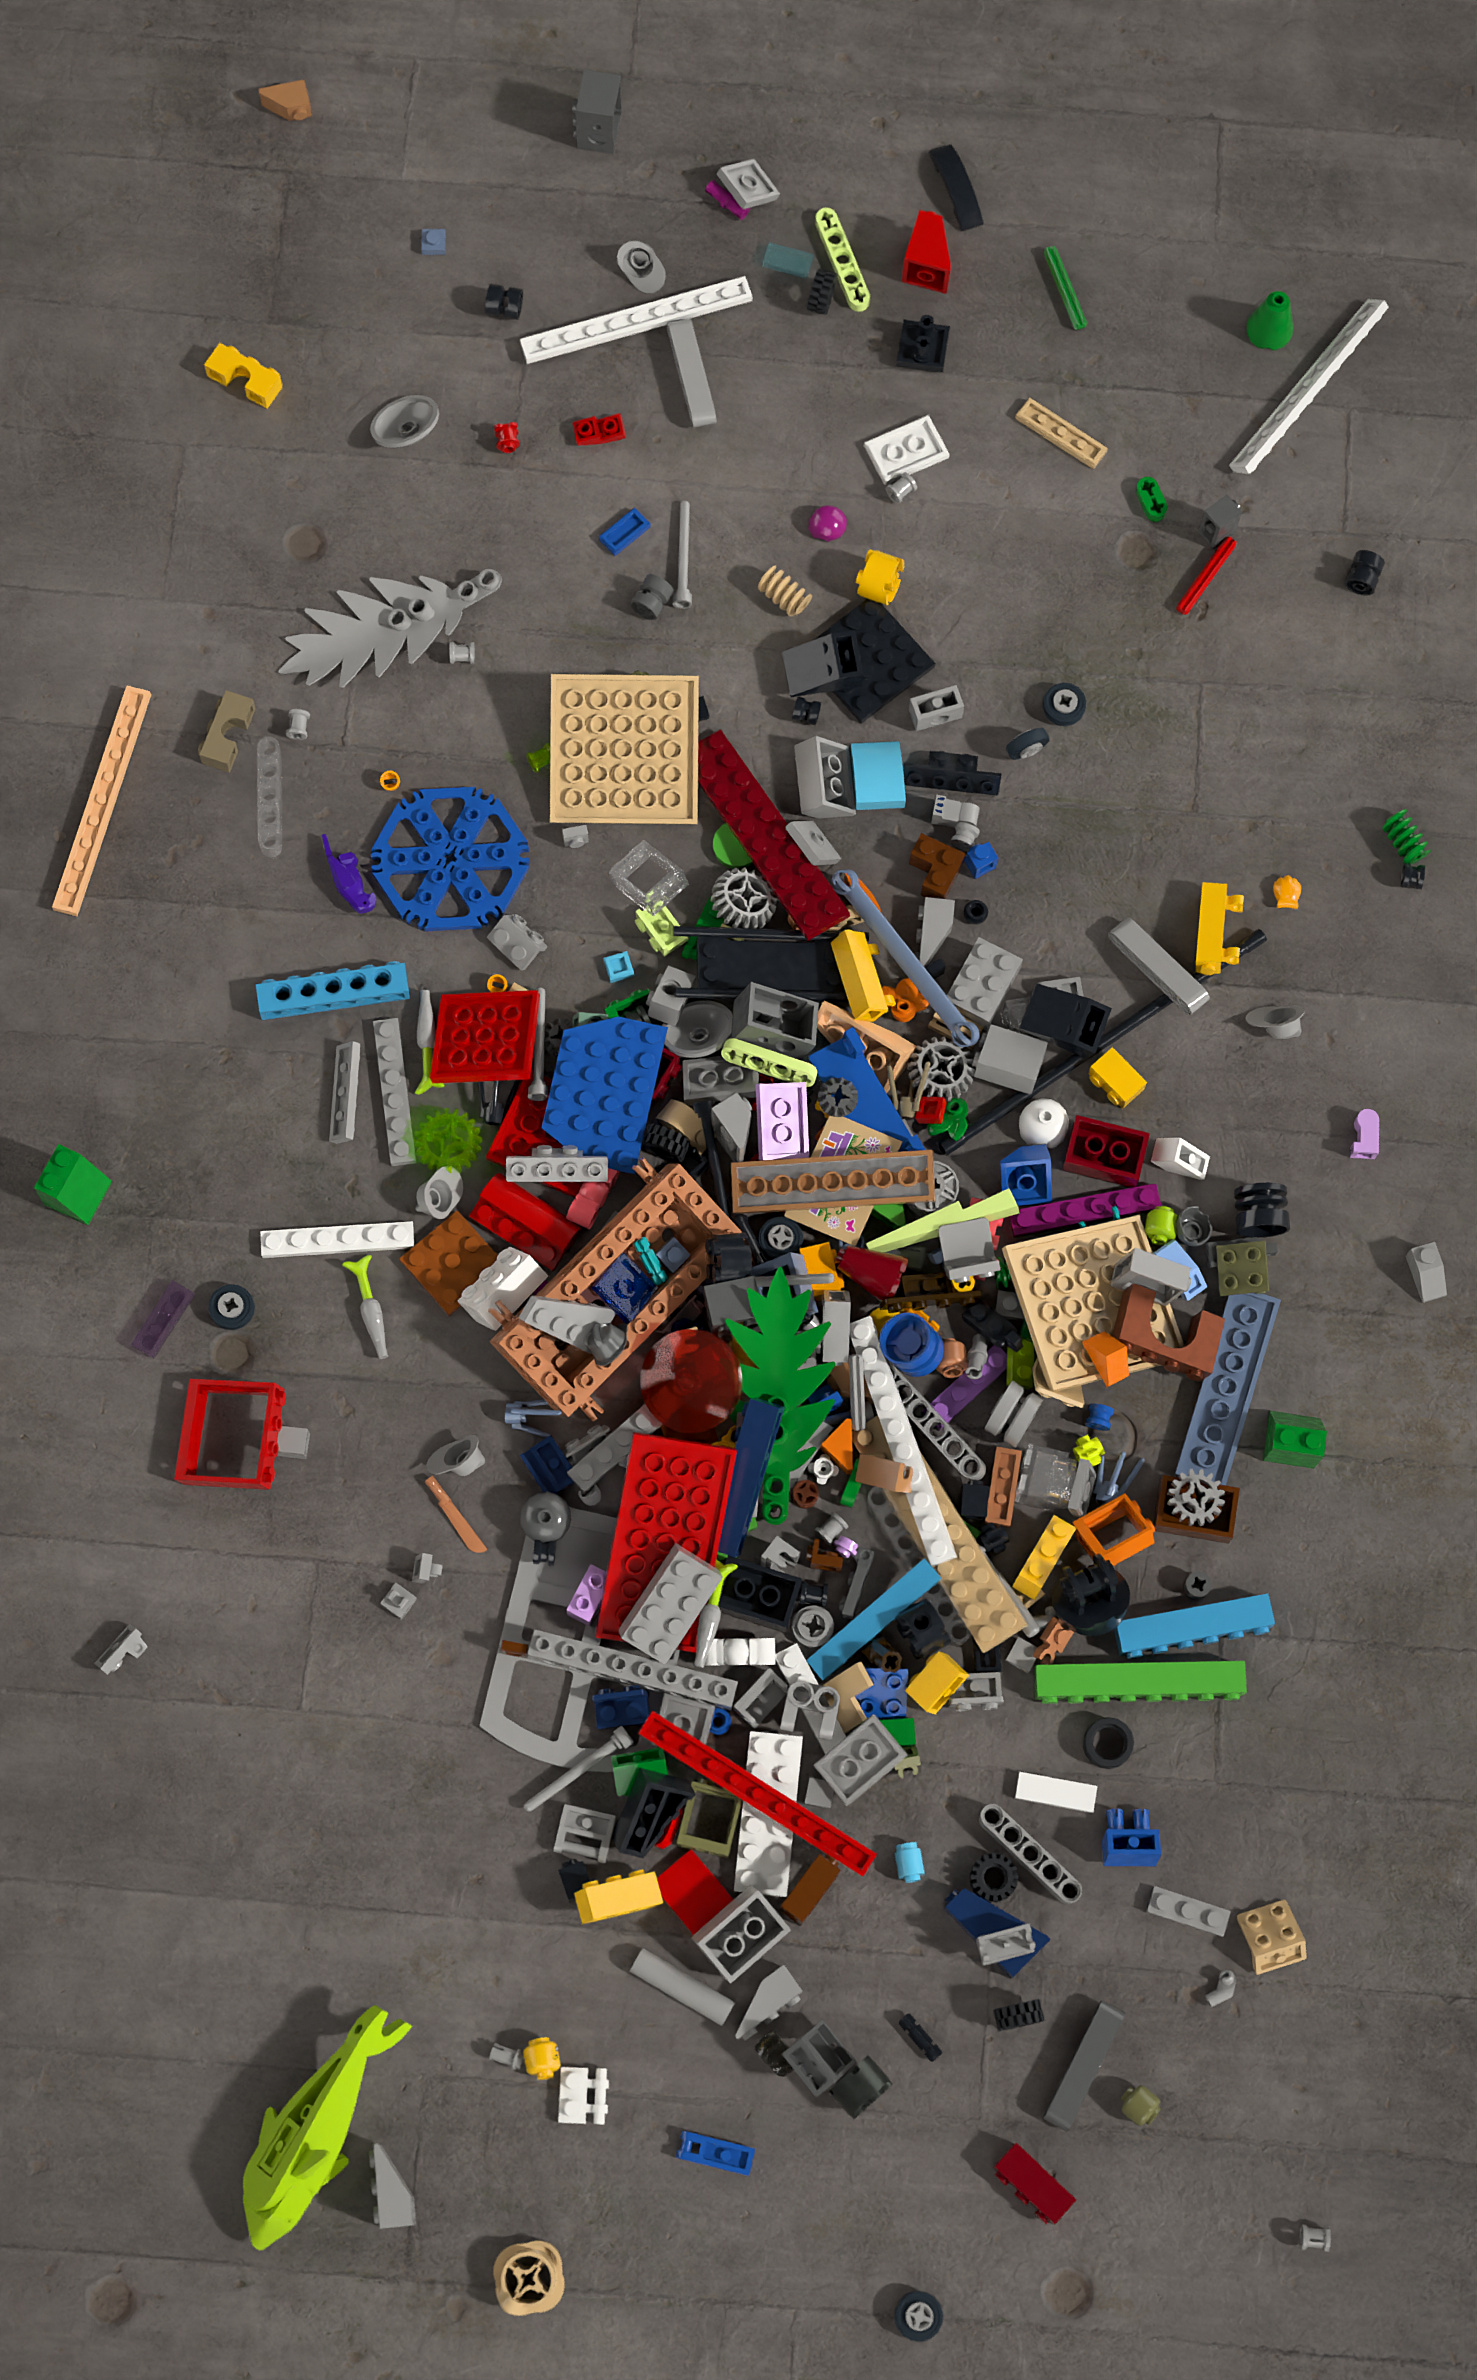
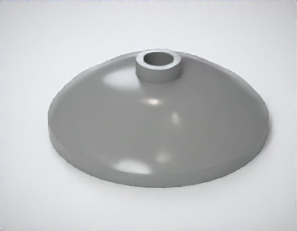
M412 395L397 399L386 405L376 414L370 427L371 435L376 443L388 448H403L413 445L424 439L434 429L439 419V409L435 401L427 396Z
M714 1001L688 1003L676 1026L663 1022L662 1026L668 1027L664 1046L670 1052L681 1057L698 1058L710 1055L721 1049L726 1040L731 1039L733 1014L726 1006Z

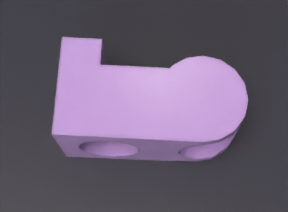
M1364 1109L1354 1121V1128L1357 1131V1142H1354L1350 1147V1158L1375 1159L1379 1154V1116L1374 1110Z

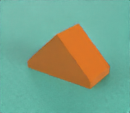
M1105 1331L1082 1342L1106 1387L1129 1376L1126 1345Z
M846 1419L821 1444L820 1448L846 1474H851L853 1470L852 1419Z

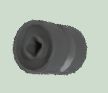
M648 574L640 586L641 590H638L630 601V606L640 616L649 620H656L663 610L662 604L668 602L674 590L663 578L654 574Z

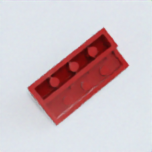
M497 1173L488 1182L480 1194L479 1201L469 1215L552 1271L557 1268L566 1251L571 1248L583 1229L582 1226L567 1220L564 1214L517 1183L508 1182L506 1176L501 1173Z

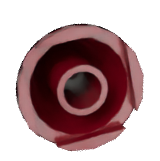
M847 1245L845 1249H839L834 1262L838 1263V1270L883 1302L885 1299L893 1298L901 1282L902 1272H905L908 1258Z

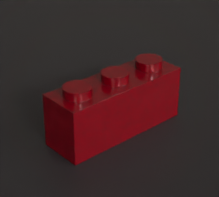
M1017 2142L993 2166L997 2171L994 2176L1003 2185H1012L1017 2190L1014 2195L1024 2205L1030 2203L1037 2209L1034 2214L1046 2225L1048 2222L1055 2225L1077 2200Z

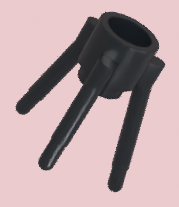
M515 1080L504 1109H502V1104L497 1103L499 1081H494L492 1101L487 1103V1107L484 1082H478L481 1108L480 1118H483L484 1124L501 1126L513 1102L520 1080Z

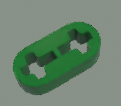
M1152 477L1141 478L1136 487V495L1142 509L1149 520L1154 522L1161 521L1166 516L1168 508L1157 481ZM1146 485L1147 488H1152L1151 496H1149L1147 490H1143V486ZM1153 502L1157 509L1161 508L1160 513H1157L1156 510L1152 511Z
M859 1459L856 1460L840 1504L849 1508L853 1507L862 1484L855 1481Z

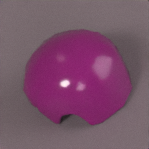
M824 505L816 509L808 523L811 535L815 539L820 538L826 542L839 539L847 527V519L843 511L831 505Z

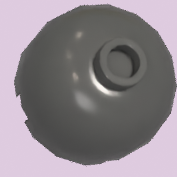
M550 1492L537 1493L528 1498L522 1506L520 1513L521 1527L525 1534L533 1541L549 1542L563 1538L569 1530L572 1520L571 1510L566 1501L559 1495Z

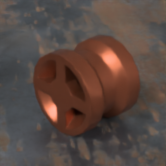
M802 1480L795 1485L792 1498L796 1506L808 1509L816 1504L819 1491L814 1482Z

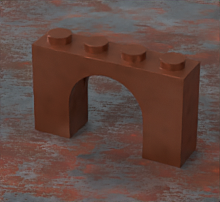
M1134 1283L1127 1287L1122 1294L1112 1337L1127 1346V1354L1139 1356L1141 1360L1147 1363L1162 1365L1168 1371L1183 1373L1191 1380L1202 1381L1211 1375L1225 1318L1201 1310L1192 1317L1184 1347L1171 1348L1162 1344L1155 1337L1151 1329L1150 1316L1156 1292Z

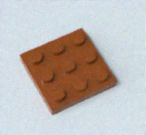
M457 1210L399 1258V1260L446 1314L451 1316L461 1307L458 1300L462 1297V1292L479 1279V1275L484 1269L494 1264L498 1255Z

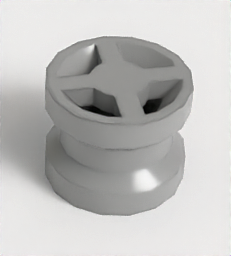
M959 822L955 827L956 834L952 836L950 842L954 847L968 851L975 845L974 840L979 836L980 830L969 823Z

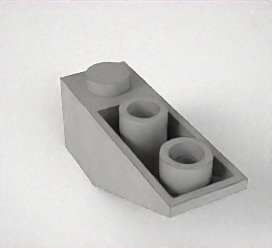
M925 897L924 906L919 905L918 920H922V929L917 928L916 943L920 944V951L915 952L914 955L924 967L929 965L951 933L955 900Z
M784 1965L762 1980L735 2035L736 2040L742 2037L746 2041L758 2032L755 2027L764 2021L768 2025L779 2017L777 2013L779 2009L783 2006L789 2009L801 2000L798 1995L803 1991Z

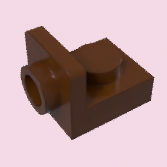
M814 1538L813 1545H808L806 1560L811 1561L810 1568L841 1573L843 1558L838 1557L837 1553L828 1551L818 1554L820 1539Z

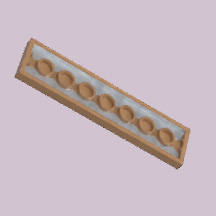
M933 1150L731 1163L733 1213L745 1214L935 1202Z

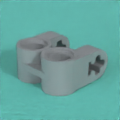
M805 1681L794 1682L787 1693L780 1730L793 1732L798 1708L823 1714L818 1738L831 1741L840 1703L838 1692L828 1686ZM795 1689H806L808 1698L803 1702L796 1701L793 1696ZM828 1693L833 1697L834 1703L831 1707H823L819 1703V1697L822 1694Z

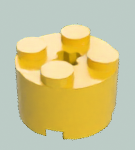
M869 549L865 558L866 566L864 570L860 569L856 578V583L859 584L857 594L888 605V602L891 603L899 588L901 579H898V571L903 572L904 560L878 550Z

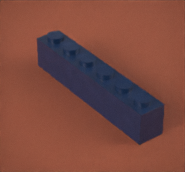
M751 1398L749 1402L744 1404L742 1410L744 1421L742 1427H738L734 1437V1441L737 1442V1454L718 1548L720 1553L732 1557H738L742 1553L785 1409L784 1406L759 1398Z

